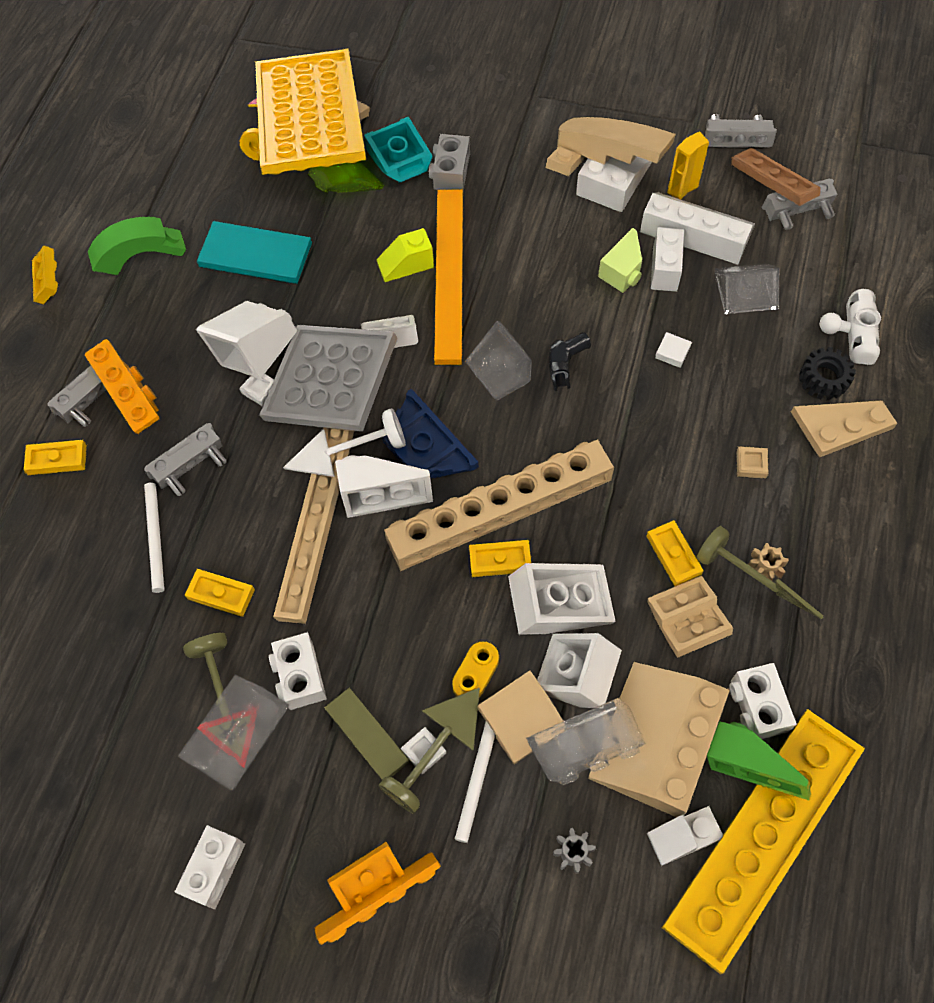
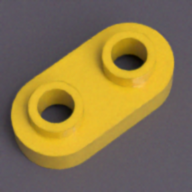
M478 642L469 649L453 678V691L456 697L479 687V698L481 697L499 663V654L494 645L489 642ZM482 652L489 655V658L485 661L479 660L477 657ZM466 679L474 681V685L470 688L464 687L462 683Z

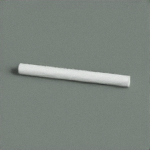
M146 483L144 489L152 592L160 593L165 589L157 490L155 483Z
M485 722L455 840L463 843H468L495 738V733L487 722Z

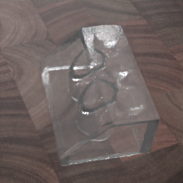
M234 675L178 757L233 792L288 710L289 704L263 687Z
M620 698L527 737L528 744L548 779L556 783L560 781L561 785L579 779L578 773L589 768L591 772L606 768L610 765L608 760L620 756L621 759L632 757L640 752L639 747L646 745L630 707Z

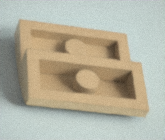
M702 576L648 598L651 611L677 658L732 635V625L717 606V596Z
M528 671L478 705L479 712L495 733L497 741L513 764H516L566 729V725L555 706L531 671Z

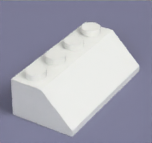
M656 192L652 194L644 210L640 232L655 237L657 227L684 229L683 247L738 265L755 223Z

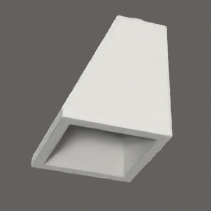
M245 301L203 323L196 329L221 366L258 379L263 377L297 332L291 321L292 317L282 309L276 310L262 303L256 304Z

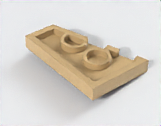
M883 401L794 406L791 411L819 458L892 430L897 425L896 420Z

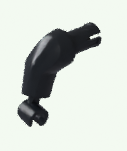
M585 332L569 340L563 341L558 339L552 343L549 352V371L554 391H558V387L567 386V389L571 388L569 373L571 356L591 348L590 339Z

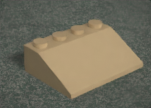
M634 662L588 779L674 817L685 815L730 690L699 677Z

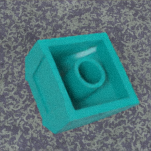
M409 117L364 135L367 152L387 176L402 182L428 170L432 154Z

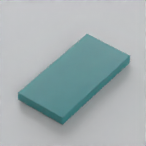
M213 221L197 263L199 267L297 284L312 244L311 237Z

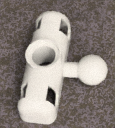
M859 289L851 294L846 304L847 321L841 320L840 316L836 313H827L821 317L819 325L821 330L827 334H834L837 331L847 332L850 360L857 364L872 365L880 354L878 325L881 321V316L875 304V294L869 289ZM854 341L857 343H861V345H858L853 349Z

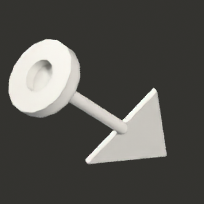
M393 408L383 412L384 429L328 448L325 430L323 429L283 468L285 470L335 477L331 454L386 435L394 448L406 446L405 438Z

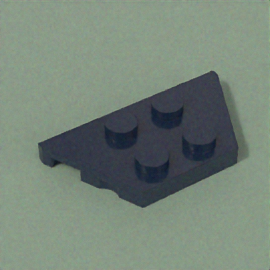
M412 389L408 390L406 400L402 407L396 411L406 446L394 448L387 435L382 437L383 443L402 464L429 470L430 479L476 470L479 467V462L421 398Z

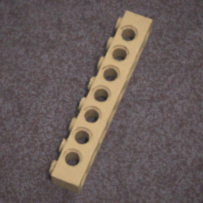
M598 439L590 443L583 442L577 445L574 450L564 454L557 453L551 456L548 461L538 465L531 464L515 475L502 476L496 483L489 486L476 487L463 497L450 498L439 507L424 509L415 517L406 521H396L389 528L384 529L386 540L400 571L607 483L612 479L614 466ZM578 466L581 467L583 470L575 471L572 469V467ZM553 477L556 478L558 481L548 482L545 479ZM527 488L530 489L532 492L524 494L521 493L519 490ZM501 499L504 500L506 503L502 505H496L493 503V501ZM472 510L479 512L476 516L466 515L468 511ZM442 522L452 523V526L448 528H442L439 525ZM417 533H422L426 535L424 538L420 540H415L412 538V536Z

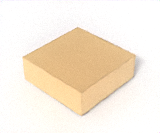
M738 447L737 477L767 478L769 474L768 449Z

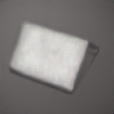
M765 263L715 268L725 314L778 309V267Z
M496 321L465 362L494 399L499 400L531 381L532 360L500 321Z

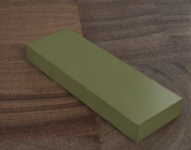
M350 688L324 707L381 780L385 777H392L409 763V759Z

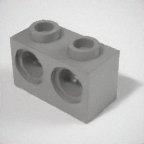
M440 134L438 144L433 146V159L435 162L430 163L429 178L433 179L434 189L464 190L470 158V136Z

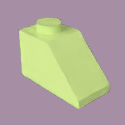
M632 228L600 260L598 277L622 293L630 286H635L642 275L640 272L642 256L637 230Z

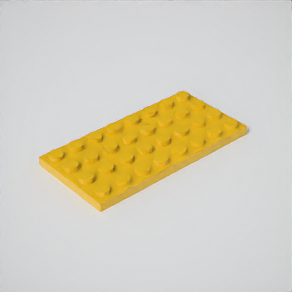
M349 49L256 62L259 151L262 175H276L285 171H303L313 167H330L334 164H352L366 160Z

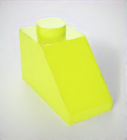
M424 228L399 235L377 258V264L384 282L434 268L433 248Z

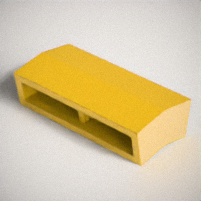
M700 131L687 137L676 148L667 193L677 199H682L688 192L699 186L709 141Z

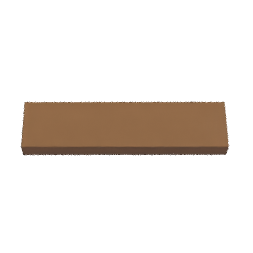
M753 148L732 157V166L799 206L820 196L821 187Z

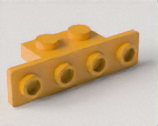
M108 339L103 340L85 353V357L136 434H139L159 420V416L156 413L159 409L153 402L156 399L155 394L147 385H142L140 381L144 378L134 365L131 368L128 367Z
M387 842L327 879L343 909L314 928L320 945L327 941L334 942L340 939L351 925L358 921L361 923L369 920L375 915L377 908L387 902L393 903L401 899L405 895L406 890L417 882L421 884L430 880L435 875V871L440 868V864L433 853H428L402 870Z

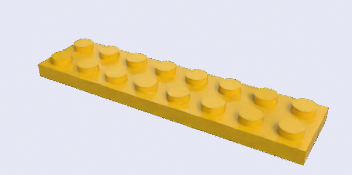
M807 709L778 751V754L809 780L810 800L756 784L661 928L719 974H723L865 748Z

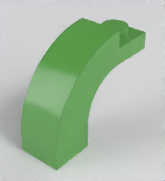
M137 217L120 221L103 230L92 242L88 249V255L92 271L118 275L124 263L138 253L156 251L182 256L186 248L180 230L163 227L160 218Z

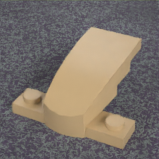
M596 117L572 118L559 127L557 149L547 158L545 168L570 176L586 157L604 165L611 157L631 164L637 156L658 163L673 144L676 134L624 120Z

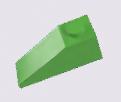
M719 721L707 753L711 770L810 800L809 780L759 736L743 724L737 722L728 724Z

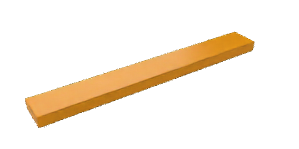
M463 189L438 190L435 365H462Z

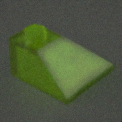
M360 161L352 164H334L330 167H313L308 173L315 181L314 185L323 192H328V190L339 193L382 190L384 187Z

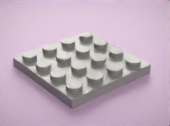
M297 325V332L289 343L259 415L264 421L363 432L397 341L394 331Z

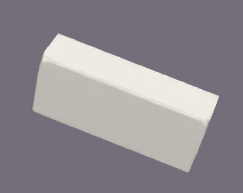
M413 315L361 324V329L394 331L397 336L394 348L418 343Z

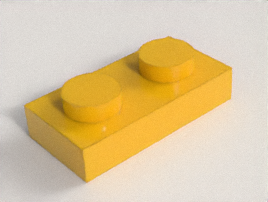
M43 246L32 260L33 302L43 305L50 296L55 295L58 288V283L55 281L57 262L54 260V249Z
M83 440L26 445L24 471L27 475L85 470L87 445Z
M674 520L647 532L646 537L674 586L702 575L704 570Z
M529 540L469 545L472 577L512 574L525 563H531Z
M197 569L185 593V597L190 601L243 617L255 589L252 585Z

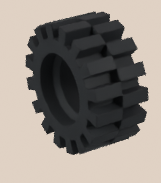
M823 347L818 348L817 352L813 350L806 358L799 372L801 374L799 381L804 382L802 388L804 390L809 388L808 394L811 396L814 392L817 393V399L820 400L824 395H826V400H831L833 396L835 399L839 398L847 391L855 378L856 369H853L854 363L853 361L847 362L850 357L847 354L842 357L840 355L842 351L839 349L834 353L833 347H828L826 351ZM820 367L828 368L836 374L837 379H825L818 373L817 369Z

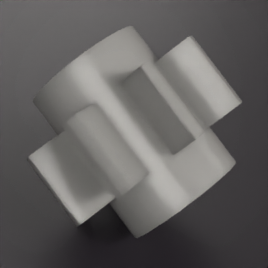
M570 828L567 839L560 835L557 836L556 840L562 845V848L554 850L553 856H561L563 862L560 869L563 870L567 865L573 866L575 874H578L582 862L586 866L592 865L593 862L587 857V854L595 851L596 846H588L585 841L588 836L587 832L582 836L575 835L574 829ZM575 844H578L581 847L579 853L582 857L575 855L572 859L567 855L569 848L566 845L573 847Z

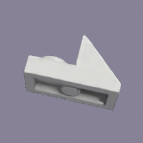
M709 806L686 816H678L647 833L661 866L714 844L723 836Z

